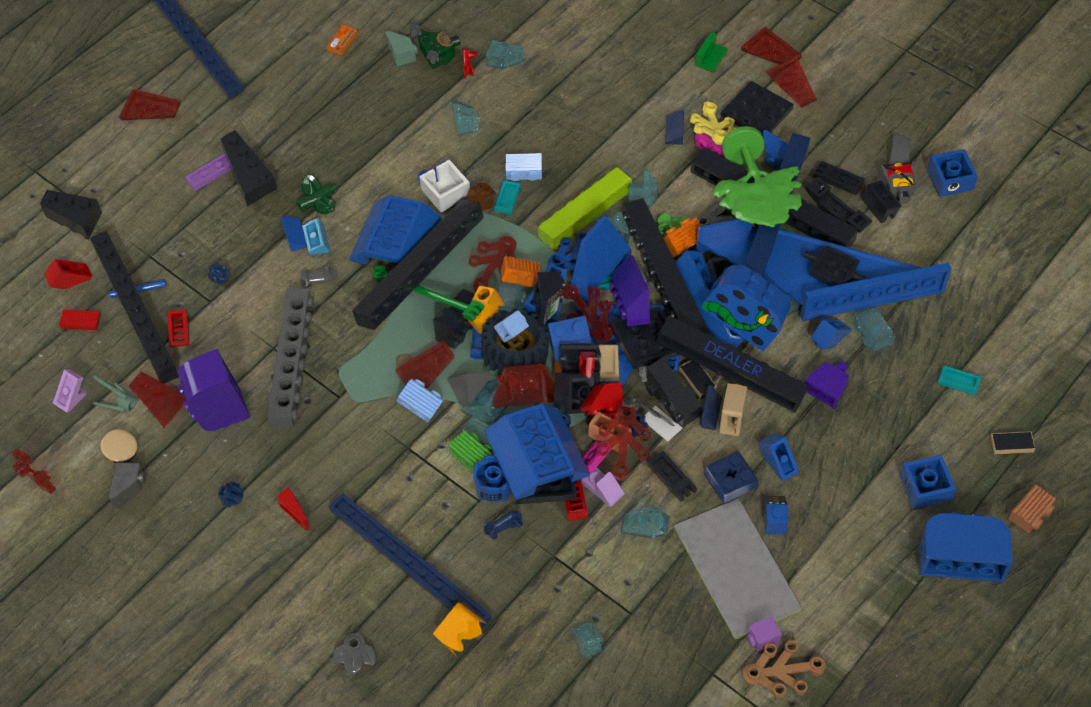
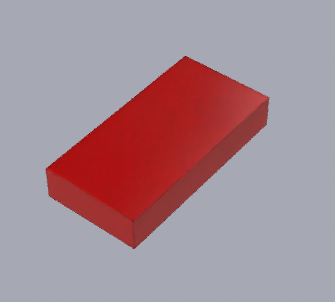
M63 309L59 326L61 329L97 330L101 313L100 311Z

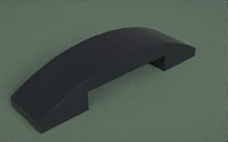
M815 178L806 186L805 189L821 209L837 217L839 220L858 229V233H861L873 222L860 210L855 212L830 192L831 186L821 178Z

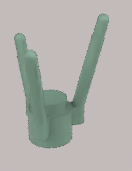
M93 376L95 380L118 395L116 399L118 406L97 401L93 402L94 405L118 410L122 413H125L126 410L130 412L135 408L137 398L122 386L114 383L115 387H113L98 376Z

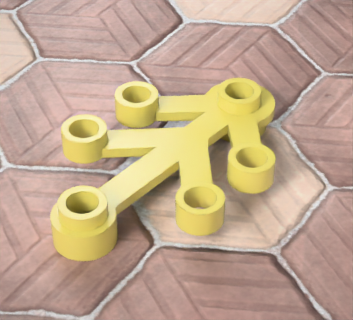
M704 102L702 108L703 115L707 116L709 121L702 118L699 114H692L690 122L695 124L693 130L698 134H708L712 137L714 143L722 145L725 136L730 131L736 129V127H733L735 121L732 118L726 117L722 122L718 123L715 116L717 105L712 102Z

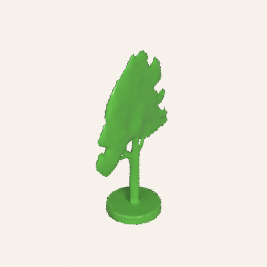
M738 127L725 136L722 142V152L725 158L734 164H747L748 174L737 181H720L714 188L713 195L718 198L726 195L719 205L727 207L729 210L732 209L731 213L735 215L736 219L775 227V224L785 223L790 216L788 214L789 209L797 211L802 205L801 195H790L793 188H800L802 185L798 181L791 182L792 178L795 175L798 176L800 171L797 166L773 171L769 174L765 171H760L755 160L764 150L763 136L760 131L753 127ZM753 176L755 182L747 183V180Z

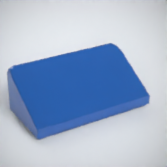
M280 217L291 252L307 248L300 219Z

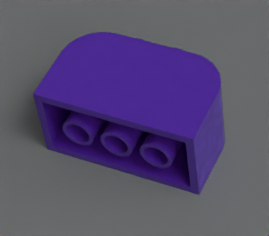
M218 349L188 360L178 369V377L181 383L178 385L181 395L185 397V401H183L187 412H190L193 421L197 420L204 430L215 431L250 418L240 387Z

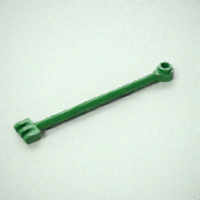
M376 266L372 273L376 282H381L389 274L385 267ZM419 285L413 290L416 293L464 311L462 313L464 318L470 321H474L476 319L474 315L478 316L480 314L479 310L485 308L481 302L473 300L468 305Z

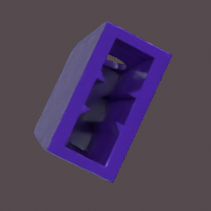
M839 361L835 366L828 362L824 363L805 380V384L809 385L806 393L835 409L848 384L849 375L845 373L848 366L842 361Z

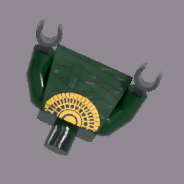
M412 23L409 28L413 37L418 36L419 49L432 69H436L441 65H448L455 57L454 47L461 45L457 35L449 38L445 31L427 32L422 30L417 23Z

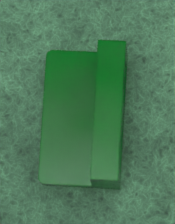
M710 32L696 53L695 58L696 67L712 73L728 52V48L716 44L717 34Z

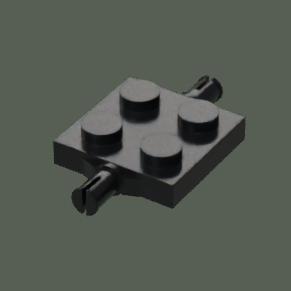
M825 246L822 252L817 255L808 251L804 254L803 258L813 262V266L809 270V276L832 286L846 284L852 279L860 281L866 278V276L856 273L860 260L831 247Z

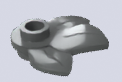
M351 633L344 639V644L335 649L333 662L335 664L344 663L346 671L351 676H355L363 663L374 666L376 656L373 648L365 644V640L360 634ZM352 640L358 641L356 647L350 646Z

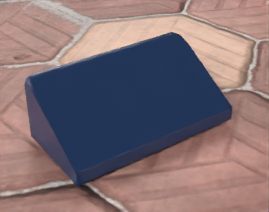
M680 110L666 115L665 144L683 145L684 110Z
M712 385L707 387L701 427L716 430L722 398Z

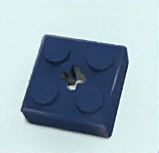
M739 451L704 467L705 477L724 504L758 487L759 480Z

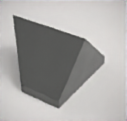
M464 374L447 380L459 404L465 406L472 404L492 374Z

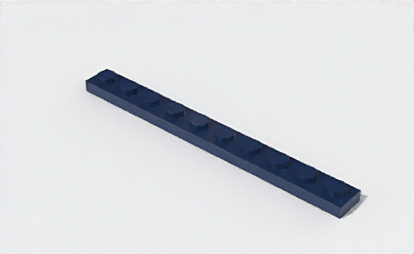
M152 0L228 98L244 91L239 81L175 0Z
M342 493L328 506L333 514L450 611L457 603H466L486 622H479L481 629L492 618L490 613L345 494Z

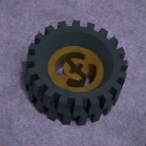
M504 310L502 315L494 314L493 319L489 318L486 321L482 331L481 356L484 359L485 365H490V370L493 372L497 369L498 375L503 376L504 373H507L509 378H513V374H518V378H523L524 373L531 376L534 370L540 371L541 365L544 366L548 358L550 333L548 332L547 324L538 327L536 314L532 313L529 316L527 311L522 310L521 314L525 317L529 327L510 340L503 342L493 326L512 313Z

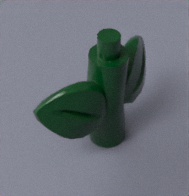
M307 173L301 185V190L305 197L296 200L298 208L302 212L311 207H315V210L320 214L333 212L335 210V203L329 197L333 195L334 191L338 190L337 185L333 183L330 186L326 184L322 187L317 178Z

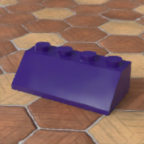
M630 255L612 274V282H609L610 293H613V299L617 304L618 311H620L621 319L625 320L627 326L649 324V289L634 256Z

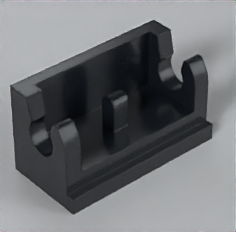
M882 180L867 184L861 197L880 223H884L889 215L893 219L902 206Z
M560 344L558 362L562 371H579L581 351L595 352L594 371H600L599 358H601V352L598 344Z

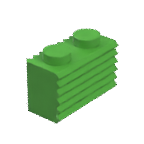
M463 430L460 435L448 444L449 453L473 473L476 463L478 461L480 463L484 460V457L491 456L494 452L489 445L480 443L476 434H470Z

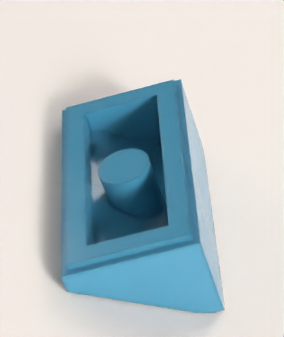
M319 218L302 225L310 255L331 252L325 226Z

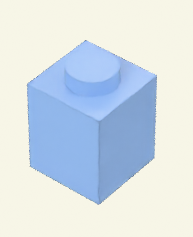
M518 310L493 327L503 342H506L529 327L525 317Z

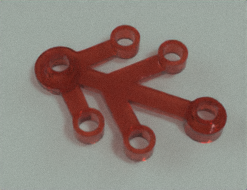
M503 236L496 243L488 244L485 241H481L478 244L477 250L481 254H486L488 251L493 250L499 251L495 255L483 257L478 255L470 256L468 264L471 267L490 263L483 276L474 281V292L481 286L479 283H483L484 287L489 286L488 280L497 267L501 277L500 271L505 254H507V257L511 256V258L514 257L516 259L514 250L517 243L514 238ZM501 282V284H502L503 286H509V285L511 284V283Z
M566 284L565 290L562 291L563 297L567 300L573 299L584 313V315H578L575 312L569 313L566 319H572V316L574 318L586 316L587 323H591L595 327V329H589L590 336L595 337L602 343L609 342L613 336L612 328L608 325V311L612 308L611 302L609 300L599 302L598 307L601 311L599 321L597 318V297L601 294L600 288L597 286L588 288V307L580 297L578 287L574 284Z
M620 406L617 410V417L599 426V434L607 437L612 429L621 424V431L608 441L600 442L596 449L599 455L604 456L612 447L619 443L618 462L614 465L612 471L614 478L619 481L625 480L629 473V468L626 465L627 444L637 453L638 459L646 460L649 456V450L646 447H642L629 432V425H631L639 434L638 436L641 441H648L651 436V431L648 428H643L637 421V413L633 406ZM628 411L630 412V415L625 416L623 412ZM605 427L608 429V432L604 433L601 429ZM646 432L648 433V436L643 437L641 433ZM604 446L606 451L602 452L599 448ZM645 451L647 455L641 456L639 452ZM618 468H623V469H624V472H623V473H619V472L617 471V469H618Z
M16 448L11 453L15 458V464L12 465V468L20 477L29 476L43 491L46 490L49 494L56 490L54 485L49 482L51 477L46 471H35L30 468L28 463L32 459L26 452H21Z

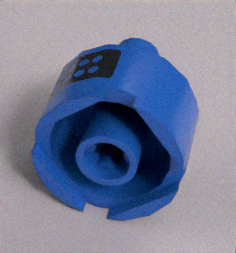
M486 456L480 463L479 461L476 463L473 469V479L477 496L489 502L506 501L512 492L496 456Z

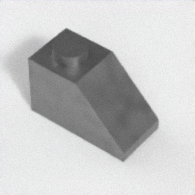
M116 463L109 495L113 507L118 508L141 491L142 483L146 481V472L143 471L140 463Z

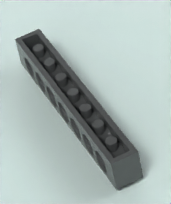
M286 289L267 415L270 427H294L295 420H298V408L296 407L297 403H300L301 400L299 387L303 385L301 371L305 370V359L303 357L304 354H307L306 338H309L310 334L308 323H311L312 320L310 307L314 306V297L310 295L309 289Z

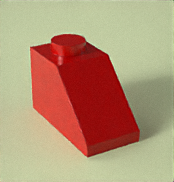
M54 259L44 273L49 287L68 289L92 278L87 264Z

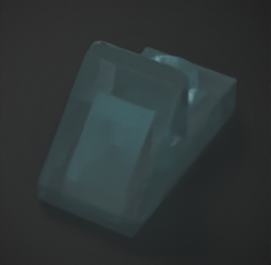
M591 622L571 629L583 658L602 652L601 644L604 643L603 637Z

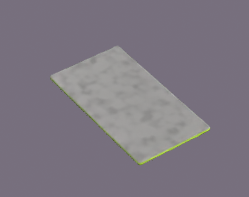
M739 499L674 525L678 537L734 639L747 635L750 625L770 616L777 622L802 610Z

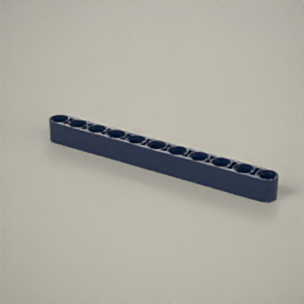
M792 133L779 170L795 166L798 167L799 171L801 170L810 137ZM795 175L791 182L797 181L798 176ZM775 224V227L759 225L745 266L760 274L762 278L781 224Z

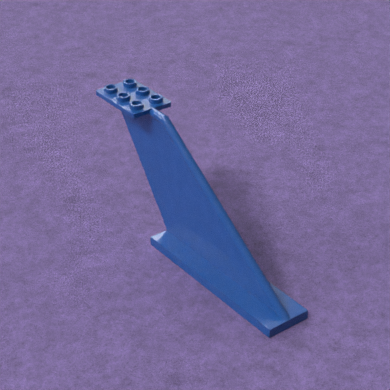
M741 219L701 226L698 228L695 251L701 253L712 251L720 257L727 258L734 265L745 266L758 227L752 228L751 223ZM780 229L763 278L769 283L776 285L783 293H792L791 299L802 304L800 314L802 321L943 293L952 268L949 263L922 268ZM825 246L831 247L860 260L856 273L866 276V278L860 281L852 279L846 284L832 286L809 276V270L813 266V262L803 258L804 254L808 251L817 255L822 252Z

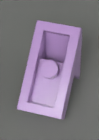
M64 369L53 404L65 412H70L87 394V391L80 387L83 377L71 369Z
M595 468L589 477L581 479L582 484L610 508L624 496L622 488L610 472L605 475Z

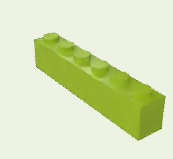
M618 167L609 171L602 179L594 182L589 189L582 191L577 198L569 201L565 207L556 211L548 220L543 221L538 226L539 239L555 250L560 246L562 239L572 237L632 191V179Z

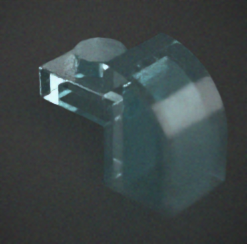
M644 169V184L629 183V202L644 198L648 207L656 202L658 184H655V177H651V170Z

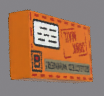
M343 24L326 46L327 51L342 56L358 34V30Z

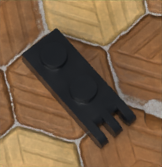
M823 161L819 163V166L812 175L814 178L819 177L824 182L854 195L858 194L865 178Z
M664 451L647 461L648 467L680 502L685 500L683 494L689 497L691 492L695 493L697 491L696 486Z

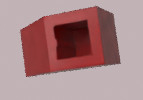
M610 382L594 385L580 407L581 411H588L589 415L597 414L601 409H605L606 412L616 411L617 406H623L622 383Z

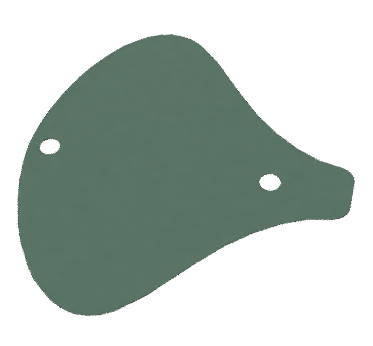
M445 213V214L441 215L442 219H443L448 213ZM483 213L484 218L419 286L452 299L463 289L475 294L479 286L494 288L504 302V306L499 305V315H502L504 310L512 313V309H517V311L519 310L522 313L524 304L534 288L501 282L500 271L504 257L511 256V258L514 257L515 259L540 262L541 272H545L548 267L549 258L556 252L523 228L499 217ZM564 269L567 271L565 282H572L574 271ZM414 291L391 313L386 324L375 339L361 353L344 363L339 369V378L350 398L360 403L384 397L399 396L410 379L414 381L415 379L420 380L425 384L424 388L430 392L432 390L436 391L441 395L440 399L459 403L447 379L464 374L491 373V378L472 404L466 406L499 417L533 407L535 403L554 407V360L550 342L546 364L544 366L541 365L540 371L534 370L533 375H527L517 391L510 397L496 390V379L500 376L498 375V370L491 371L490 365L486 366L484 359L477 360L470 357L473 328L467 332L464 342L459 344L456 350L436 341L433 319L435 317L440 318L443 314L442 310L450 306ZM563 294L558 321L579 317L574 309L576 301L572 300L570 295ZM586 317L590 338L592 342L591 318L588 319ZM401 354H409L413 362L409 367L402 368L396 364V358ZM584 413L567 414L571 416L569 427L578 424L586 418Z

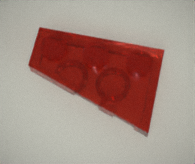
M767 27L761 29L741 46V51L789 69L802 58L801 53Z
M797 56L766 72L801 108L817 101Z
M132 89L119 118L121 121L175 118L181 103L176 99Z
M442 341L396 368L395 372L405 386L410 379L414 381L418 379L425 384L424 388L428 389L454 359V354L447 344Z
M142 371L129 385L133 393L149 409L150 413L159 421L163 428L167 426L184 405L185 397L180 392Z

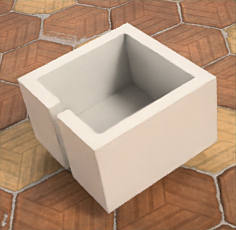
M450 160L436 167L438 182H436L434 169L419 176L421 190L440 212L459 203L462 199H466L470 189L469 181Z

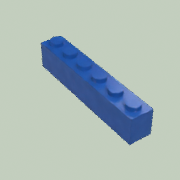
M686 250L676 262V265L711 336L736 349L743 342L744 338L700 308L714 282L701 252Z

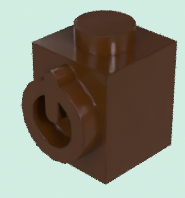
M478 183L477 186L469 189L466 200L480 203L481 210L483 211L492 208L497 193L492 190L490 185Z

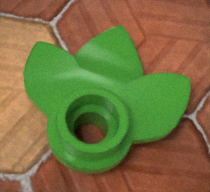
M666 212L660 215L657 222L662 237L667 235L663 232L668 231L674 226L676 229L681 227L680 223L686 220L685 217L671 219Z

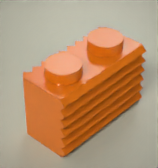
M687 218L680 223L681 227L678 229L674 226L665 232L667 235L663 239L673 257L696 244L698 228L702 226L697 218L693 220Z
M505 256L500 271L501 282L534 288L536 274L541 272L540 262Z

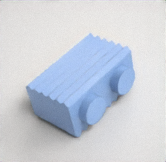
M541 153L506 154V180L518 181L528 179L535 181L542 179Z
M410 379L396 401L428 423L443 402L440 399L441 395L434 390L430 392L424 388L425 384L420 380L415 379L414 381Z

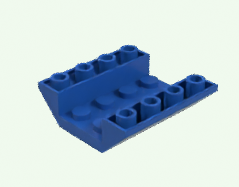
M388 195L374 203L349 260L367 265L371 257L400 263L442 220V217L423 202Z
M540 404L505 415L485 430V435L515 500L533 495L537 486L569 476L570 481L574 482L590 476L559 409L556 407Z

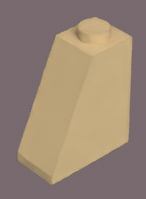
M727 384L720 433L739 436L747 386Z

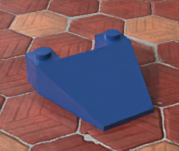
M605 216L600 219L581 241L570 286V298L574 301L579 299L586 303L591 300L596 304L600 298V284L632 254L630 246Z

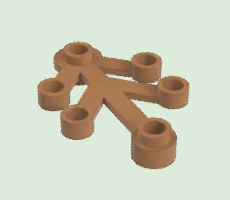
M789 640L785 644V650L773 667L764 668L768 660L775 657L777 653L776 645L768 643L765 645L764 653L756 664H749L744 668L743 679L750 685H762L771 691L776 698H783L786 694L785 685L781 683L774 684L766 678L774 676L794 689L796 694L804 695L807 692V683L803 680L797 681L788 674L809 671L814 676H820L825 671L826 663L821 657H813L809 662L785 665L789 658L796 654L798 650L797 642ZM793 645L795 649L790 650L788 649V646ZM772 648L774 652L769 653L766 649ZM818 662L821 664V666L816 667L813 663ZM755 671L758 675L752 676L750 672ZM802 685L805 689L799 690L797 686ZM777 688L782 689V690H783V693H781V694L777 693V692H776V689H777Z

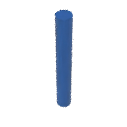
M165 280L135 286L137 292L166 287ZM115 290L109 291L110 298L118 297Z

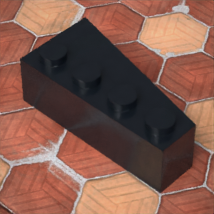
M236 130L220 138L223 152L247 207L277 189L273 174Z

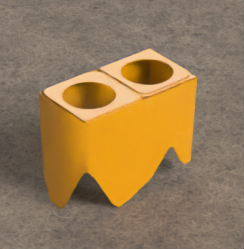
M479 286L472 301L481 302L485 308L478 316L474 315L476 317L474 321H468L478 333L482 334L486 321L489 318L493 319L494 314H499V305L504 306V302L496 289Z
M457 603L434 631L433 635L456 656L454 650L460 652L464 650L461 640L473 639L481 635L482 630L479 622H486L466 603Z

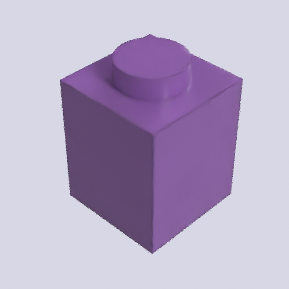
M772 616L750 625L746 638L751 647L754 646L758 653L764 650L765 645L768 643L775 645L780 643L782 633Z

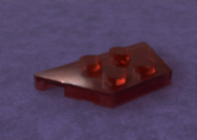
M543 364L505 367L491 408L554 402V381L548 376V371Z

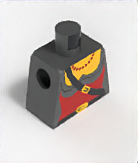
M915 162L880 166L879 180L883 181L895 198H899L900 203L909 202L910 196L914 195L916 189Z

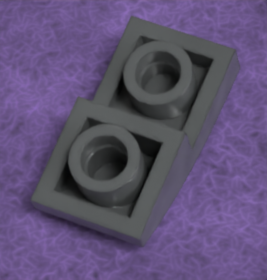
M893 135L888 164L908 162L911 138Z

